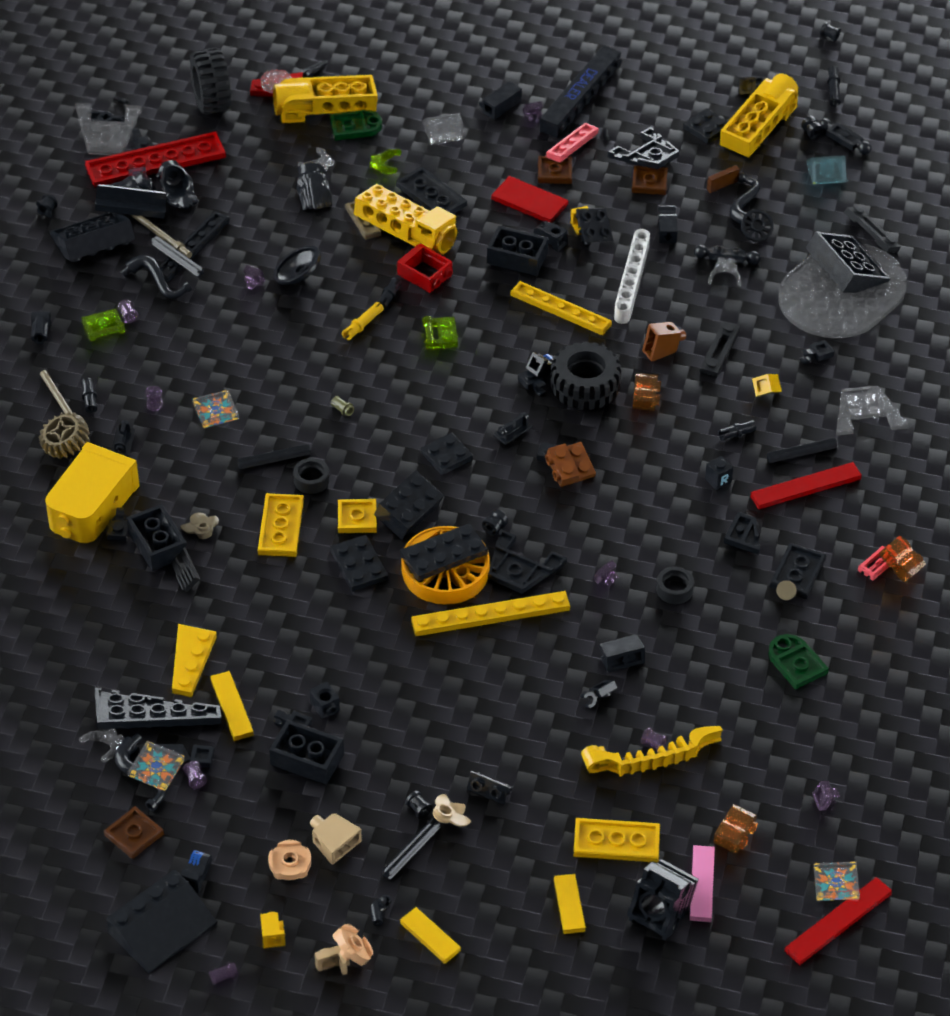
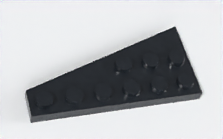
M95 687L97 729L212 726L221 724V711L218 705L198 702L189 705L183 704L182 700L175 699L174 702L164 701V697L132 693L128 696L120 694V691L112 690L111 693L102 692V688Z

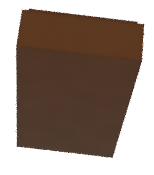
M735 165L709 176L707 191L712 193L738 182L739 168Z

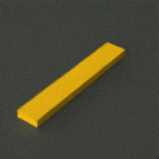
M519 281L511 290L510 296L602 336L612 325V320L522 281Z

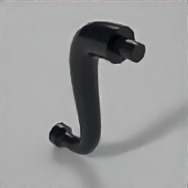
M740 173L738 182H746L752 188L737 198L730 207L732 219L741 224L742 218L747 213L742 211V209L760 190L759 182L748 177L745 173Z
M139 255L125 263L127 267L120 271L125 277L131 272L135 274L142 268H147L161 293L170 299L179 298L186 292L193 290L187 281L183 283L180 289L176 291L170 290L159 264L154 258L147 255Z
M135 734L132 738L126 737L119 744L115 752L114 759L118 768L127 775H130L132 772L138 773L133 778L150 784L151 777H153L151 772L150 778L144 781V776L139 775L149 771H136L139 770L140 766L130 760V756L138 750L137 744L142 740V737L139 734ZM161 778L159 784L156 781L150 784L158 790L157 795L145 802L146 807L152 812L158 808V804L164 800L167 794V787L165 790L161 788L162 783L166 785Z

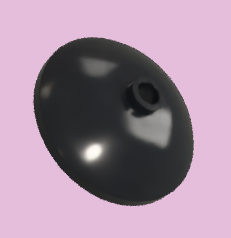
M304 246L292 251L276 266L273 273L275 281L281 285H292L306 280L318 267L321 252L315 246Z

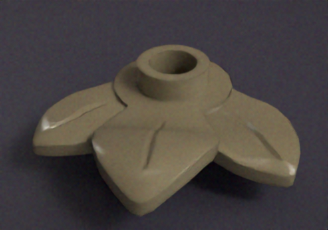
M194 513L190 517L191 522L181 525V530L186 534H196L198 538L206 539L212 536L213 527L218 525L219 519L217 516L207 517L204 513Z

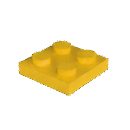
M376 499L338 500V533H377V517L374 515Z

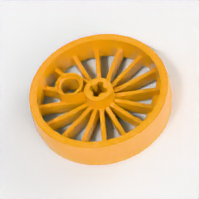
M438 526L426 529L412 537L405 548L458 527ZM488 552L487 555L428 577L422 582L417 581L413 573H410V569L403 559H401V571L406 586L417 597L435 604H457L473 598L485 587L490 570V557ZM483 563L484 566L482 567V566H477V565H472V564ZM470 572L480 573V575L476 577ZM439 575L435 587H428L427 585ZM442 578H447L448 590L439 589ZM451 581L453 582L454 585H456V586H458V587H461V588L452 589Z

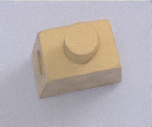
M331 814L325 820L316 815L310 822V825L314 827L312 831L314 844L332 865L362 842L361 828L337 814Z

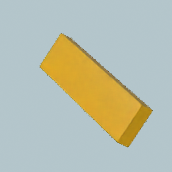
M230 671L210 676L233 740L237 741L254 736L252 726Z

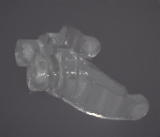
M316 148V152L322 157L305 163L300 161L298 166L307 163H317L323 165L325 170H327L328 166H333L335 161L331 159V156L326 153L325 149Z
M722 257L718 258V263H716L708 278V284H711L712 277L715 274L726 271L735 275L738 280V287L741 286L740 274L737 271L735 259L725 260Z
M109 729L108 731L97 730L82 735L79 741L80 743H84L87 740L101 741L109 744L110 750L101 758L102 762H106L113 758L115 750L124 740V737L121 734L117 735L115 729Z

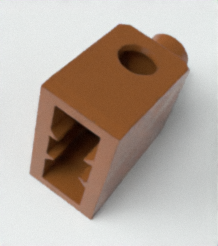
M672 322L649 324L642 351L651 362L671 355L677 351L679 341L686 339V332L683 329L679 330Z

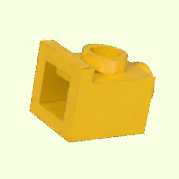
M278 912L260 914L264 948L285 946L283 921H279Z

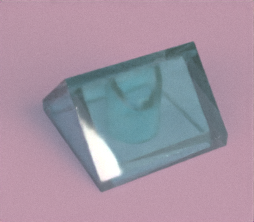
M845 155L807 159L806 162L812 184L842 183L847 181Z

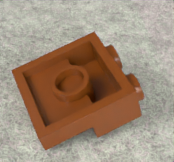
M582 442L568 446L564 443L548 448L545 460L551 466L553 478L555 481H558L560 487L595 477L596 472Z

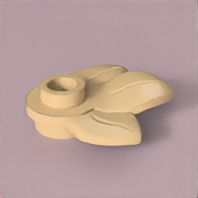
M445 794L439 795L436 798L433 816L437 821L452 823L459 827L470 824L471 820L463 815L465 804L451 803Z

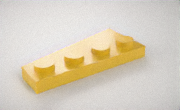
M178 624L172 682L173 694L193 696L216 640V631Z

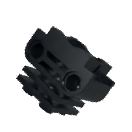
M663 859L659 863L651 862L643 870L641 879L637 881L633 900L627 913L629 921L633 922L635 920L662 935V939L666 941L676 930L680 919L688 913L699 879Z

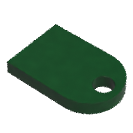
M371 110L330 114L335 141L370 137L376 135L382 129L381 116Z
M784 634L777 636L771 641L768 652L769 659L795 690L828 674L829 668L802 638L796 635ZM783 643L788 647L782 648L778 644Z

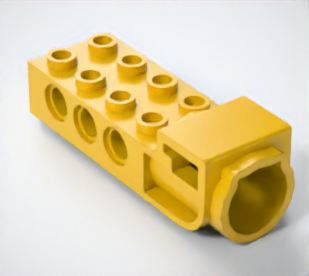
M781 73L774 76L772 80L766 78L720 130V145L749 158L781 119L786 121L797 108L799 90L797 83L792 77Z
M373 75L289 78L273 86L274 110L276 115L281 116L282 123L305 122V116L312 114H333L359 110L375 112L377 110L378 95Z
M378 184L355 197V216L413 246L421 243L431 250L445 254L456 241V216L438 206L429 211Z

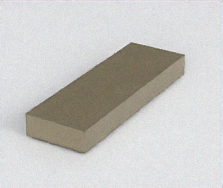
M355 201L345 204L347 212L365 240L381 236V230L377 226L354 215Z

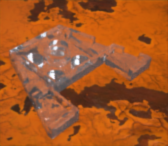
M76 103L75 106L88 154L114 155L123 153L131 137L130 134L137 123L138 116L142 112V107L126 105L125 122L91 121L92 105Z
M879 386L847 388L841 391L836 435L853 434L852 419L886 416L891 430L907 429L908 421L900 416L897 408H893L889 398Z

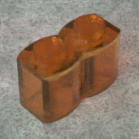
M636 373L633 409L655 411V405H659L660 394H656V392H660L661 381H658V375Z
M901 536L897 537L879 553L884 562L893 569L903 582H907L926 565L923 557L913 551L909 541Z
M733 804L725 819L719 825L714 835L713 843L734 853H737L740 848L744 849L748 842L747 836L749 833L753 834L757 828L758 823L755 822L756 814Z

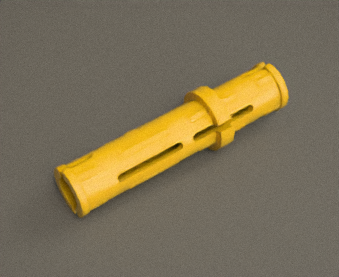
M375 302L374 305L358 319H354L351 325L342 331V336L344 338L347 337L346 340H351L357 333H361L369 322L383 312V305Z

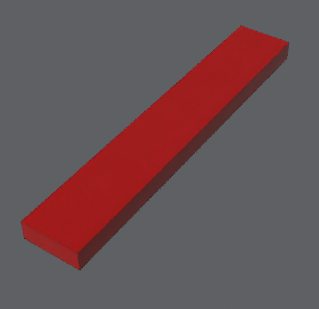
M854 462L753 491L750 497L757 508L762 509L860 480L862 474Z
M874 878L855 893L858 895V898H853V896L848 898L787 945L785 952L799 965L803 964L888 898L892 890L879 878Z

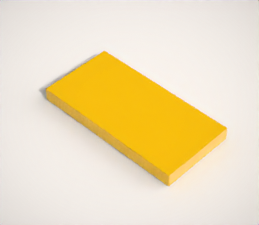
M266 493L257 550L258 555L297 557L304 495Z
M576 818L573 857L658 863L660 823Z

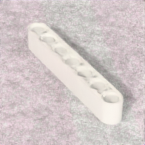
M638 229L634 233L615 302L614 320L620 324L629 322L647 258L650 233L645 229Z

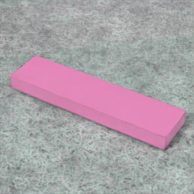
M693 845L692 876L699 880L690 905V921L711 922L715 847Z

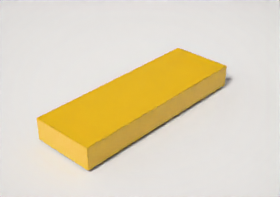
M575 874L554 876L563 934L585 932V923Z
M417 907L400 919V924L444 964L461 951V947Z

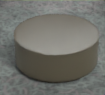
M785 580L778 584L776 592L781 599L791 600L796 596L797 587L793 582Z

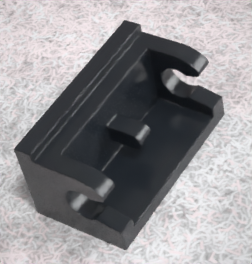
M637 634L599 644L603 654L601 660L607 672L645 663V647Z

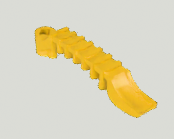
M720 726L696 728L690 732V742L688 745L681 735L676 740L677 747L672 741L668 744V751L665 750L664 746H660L657 754H655L653 748L648 750L647 756H644L642 751L639 750L635 755L636 758H633L631 753L627 752L624 757L625 760H622L619 753L607 752L604 746L598 747L596 745L584 748L581 756L590 773L609 770L619 774V776H623L626 773L634 774L637 771L656 770L657 767L664 766L665 768L669 764L674 763L676 765L680 761L685 760L687 762L690 758L697 757L701 748L721 741V732L723 730Z

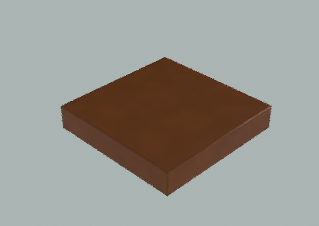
M538 156V183L572 184V157H567L559 163L546 156Z
M635 165L632 193L666 195L668 168L661 167L657 170Z
M135 806L105 829L104 835L130 858L134 859L163 836L164 830Z

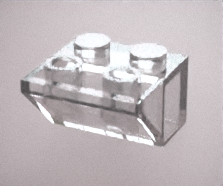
M459 113L430 117L423 120L430 144L463 140V122Z

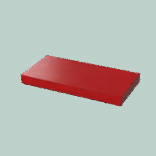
M508 176L491 195V199L550 223L568 205L567 199L511 176Z

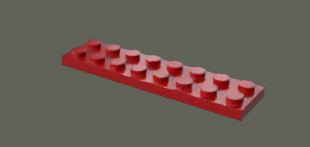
M211 132L85 161V167L94 188H96L98 184L109 185L120 182L128 176H135L140 170L147 175L157 174L160 166L168 160H175L184 168L226 158V152L217 133Z

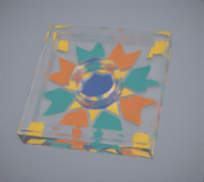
M228 390L192 399L203 428L239 419V414Z
M147 741L129 769L128 776L166 791L184 762L185 756Z
M856 862L813 863L816 901L860 899Z

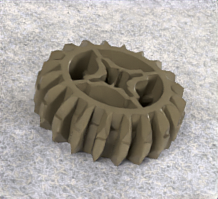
M68 411L66 414L61 412L58 417L54 415V419L48 420L49 423L43 425L44 429L40 430L41 435L39 436L41 447L45 453L53 458L58 457L61 459L63 456L68 458L70 454L74 455V452L80 451V447L84 446L85 441L89 440L88 435L90 433L88 424L83 417L75 412L71 414Z

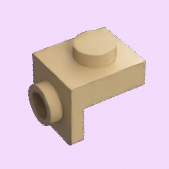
M339 945L315 952V965L318 972L339 965L342 974H347V966L350 965V961H346L341 956Z

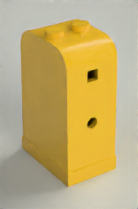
M86 442L80 453L45 498L50 529L66 539L69 538L80 543H90L96 540L109 524V521L116 515L117 507L121 508L132 493L138 489L137 461Z

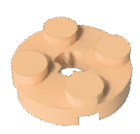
M296 840L282 841L269 853V868L278 880L304 878L311 867L310 850ZM288 857H292V860L295 861L292 863H287L284 860H287Z
M344 924L333 933V938L341 949L340 954L346 961L351 959L360 966H363L373 956L372 947L365 936L361 939L357 935L359 930L349 924Z

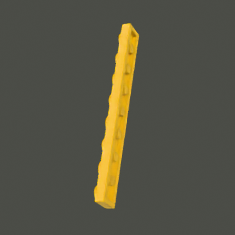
M566 591L411 616V622L415 636H422L570 611V603Z

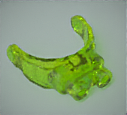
M389 149L381 154L372 155L370 168L381 171L385 175L397 173V168L386 166L383 163L395 155L400 156L402 151L400 149Z

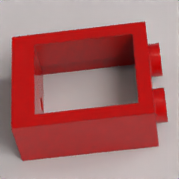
M421 243L397 261V275L429 293L438 288L446 279H449L453 273L451 260ZM423 261L438 271L431 277H428L414 268Z

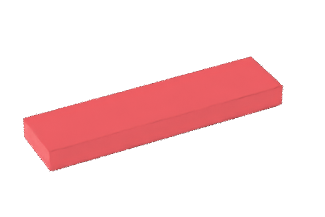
M588 123L582 124L548 150L546 157L559 163L597 135L599 128Z

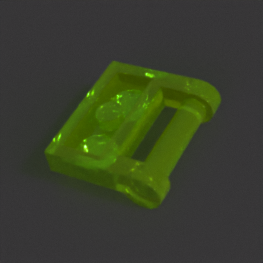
M117 309L81 317L82 324L90 341L118 332L120 334L125 333V327Z
M423 317L422 322L426 331L425 345L427 348L458 347L455 317ZM432 327H437L439 339L433 337Z

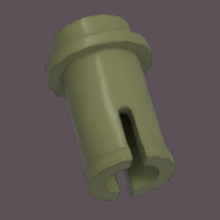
M335 396L331 400L333 402L331 406L341 411L343 416H351L353 414L354 407L350 402H345L339 396Z

